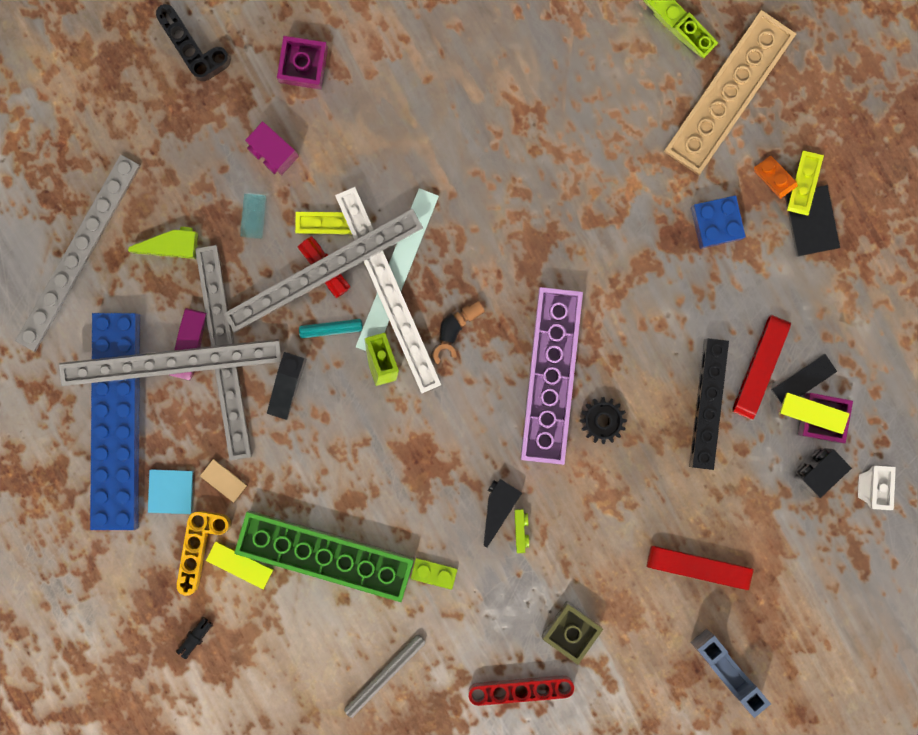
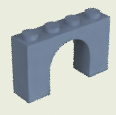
M708 629L704 630L690 642L754 718L771 705L758 687L752 683L729 656V652Z

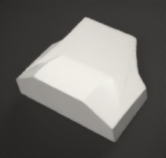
M872 466L870 470L859 474L858 498L866 502L870 509L894 510L896 467Z

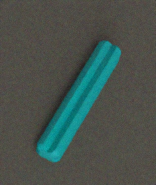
M361 319L303 325L299 327L300 338L361 332L363 329Z

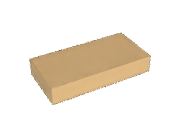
M215 459L211 461L200 475V477L233 503L248 486Z

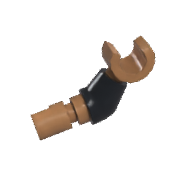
M479 301L470 307L466 305L461 309L462 312L460 313L458 311L454 314L450 313L441 322L439 340H442V342L432 350V359L437 365L441 362L438 354L442 349H448L450 356L456 358V351L452 347V343H455L458 333L466 325V321L471 322L485 312Z

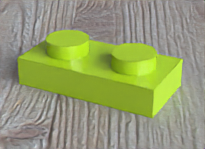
M523 508L514 509L516 552L526 553L525 548H529V535H525L524 526H528V513H524Z
M416 558L411 579L452 590L458 568Z

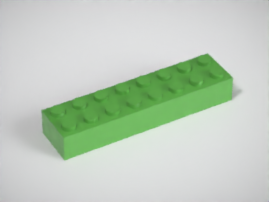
M250 510L246 512L234 553L401 603L414 561L412 557Z

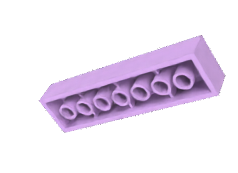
M542 287L538 290L520 460L565 464L583 292Z

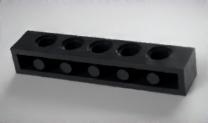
M704 339L689 467L714 470L729 341Z

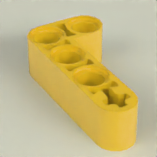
M197 511L189 516L177 579V590L180 594L188 596L198 589L208 534L222 535L226 533L231 527V520L228 516L206 511ZM196 515L203 517L204 524L202 527L195 525L194 518ZM217 519H222L225 522L224 530L216 528L215 522ZM192 537L199 538L200 546L198 548H194L191 545L190 540ZM188 558H193L196 561L197 566L195 569H190L187 566ZM189 574H195L189 580V584L193 585V587L187 590V586L183 585V583L188 581Z

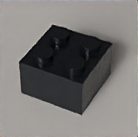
M820 448L811 456L813 458L808 464L804 463L796 470L797 475L794 479L812 497L821 498L852 468L834 449L824 448L822 450Z

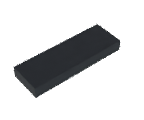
M823 354L775 386L771 391L782 406L786 393L800 397L835 374L837 370L827 355Z

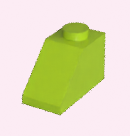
M382 333L365 338L369 369L375 386L396 381L399 370L386 334Z

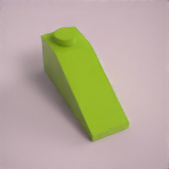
M180 227V230H171L130 246L128 252L196 259L195 248H197L198 233L194 232L191 227Z

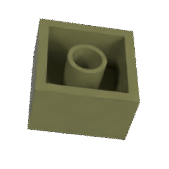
M566 601L541 637L549 645L579 665L603 631V628Z

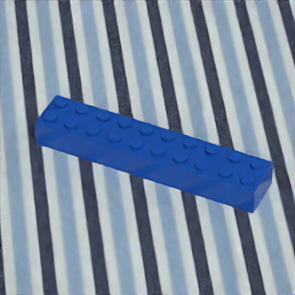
M92 313V359L140 354V314ZM140 378L91 383L90 530L139 529Z

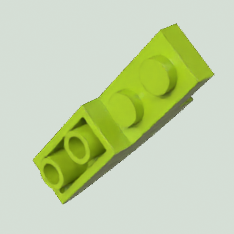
M643 0L654 12L653 15L701 58H705L718 44L690 12L687 13L675 0Z

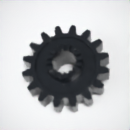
M601 397L600 403L593 399L592 406L587 403L585 406L588 410L581 411L585 418L579 420V422L585 424L581 431H588L585 437L593 436L594 443L601 439L602 444H605L606 439L613 443L614 436L620 438L619 431H625L626 429L622 426V423L627 422V419L622 418V415L626 412L619 411L621 404L613 405V399H610L607 403L605 397ZM602 414L606 415L609 420L605 427H601L598 424V417Z

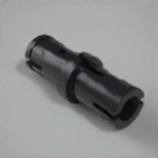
M202 617L193 631L187 633V638L176 650V653L178 655L181 653V657L187 659L194 648L203 642L202 638L213 627V623L211 621L207 622L208 619Z

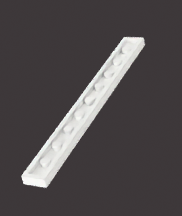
M355 187L335 195L354 240L374 230ZM381 251L365 260L364 263L421 393L440 386L441 383L384 252Z

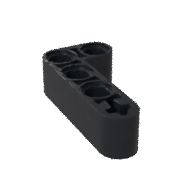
M168 4L160 5L157 8L156 17L197 80L207 81L229 67L230 56L224 48L215 47L203 54L174 8ZM168 13L174 23L170 25L164 14ZM177 30H183L184 34L181 38H174V33ZM188 48H195V53L192 56H185ZM218 54L225 55V59L221 63L215 62V57ZM199 66H206L207 70L204 74H197Z

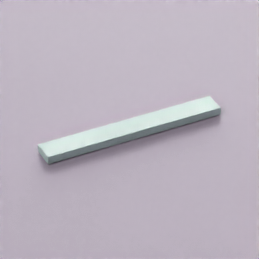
M420 188L411 209L416 213L423 229L399 241L389 262L400 291H402L439 198L438 195ZM378 293L356 345V348L366 351L364 339L385 333L390 321Z

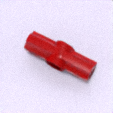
M312 236L298 246V249L311 265L328 256ZM341 274L325 282L336 298L351 288Z

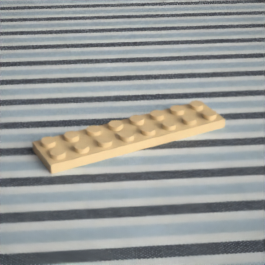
M761 10L664 152L697 175H700L785 52L796 33Z

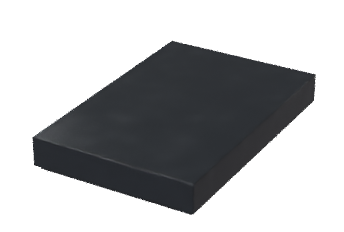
M828 185L816 187L809 215L788 211L797 257L840 248ZM792 192L785 195L787 209Z

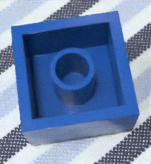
M736 195L695 204L691 207L700 249L746 238Z

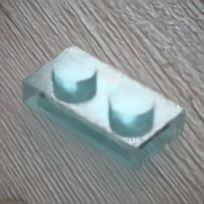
M244 194L240 237L263 238L266 196Z

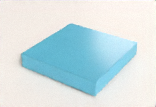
M150 469L148 513L192 514L193 471Z

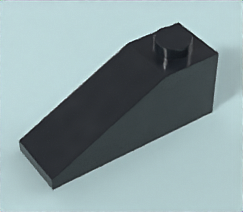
M283 353L267 414L288 420L307 359L290 353Z
M499 479L498 482L494 480L487 490L490 494L488 496L483 545L487 548L522 494L521 491L502 479Z

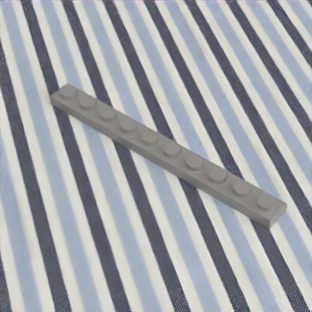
M120 154L15 340L16 342L34 352L37 351L140 168L139 164Z
M411 209L225 312L224 315L233 332H237L423 229V226L414 210Z
M218 246L195 248L211 346L233 344L231 326L224 315L228 311ZM238 368L215 369L229 460L252 457Z
M279 339L63 362L59 363L61 386L275 363L281 362Z

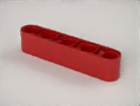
M774 315L768 317L732 409L733 413L751 420L755 418L790 330L791 322Z
M657 546L650 547L646 565L648 568L743 590L750 589L754 569Z
M563 675L480 682L470 686L468 697L469 701L476 706L569 698L574 693V685L569 677ZM561 682L570 684V688L565 692H561L558 686ZM546 684L548 691L543 694L538 693V685ZM518 686H525L527 692L524 695H517L515 689ZM498 687L506 691L502 697H496L493 692ZM474 690H482L484 696L481 699H475L472 696Z

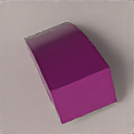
M185 308L174 350L201 347L207 313ZM194 372L169 374V376L191 380Z

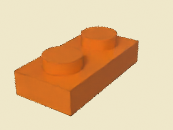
M769 156L754 167L755 173L780 199L798 187L795 179L772 156Z

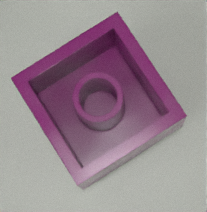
M283 36L277 73L278 82L322 90L328 52L327 43Z
M263 121L245 140L249 145L247 147L249 152L258 160L262 157L265 160L263 164L273 174L278 172L280 175H283L299 157L296 151Z
M805 393V399L850 414L843 434L800 420L798 435L846 444L853 401Z

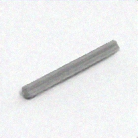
M417 635L344 709L345 713L351 718L354 717L425 645V640L420 635Z

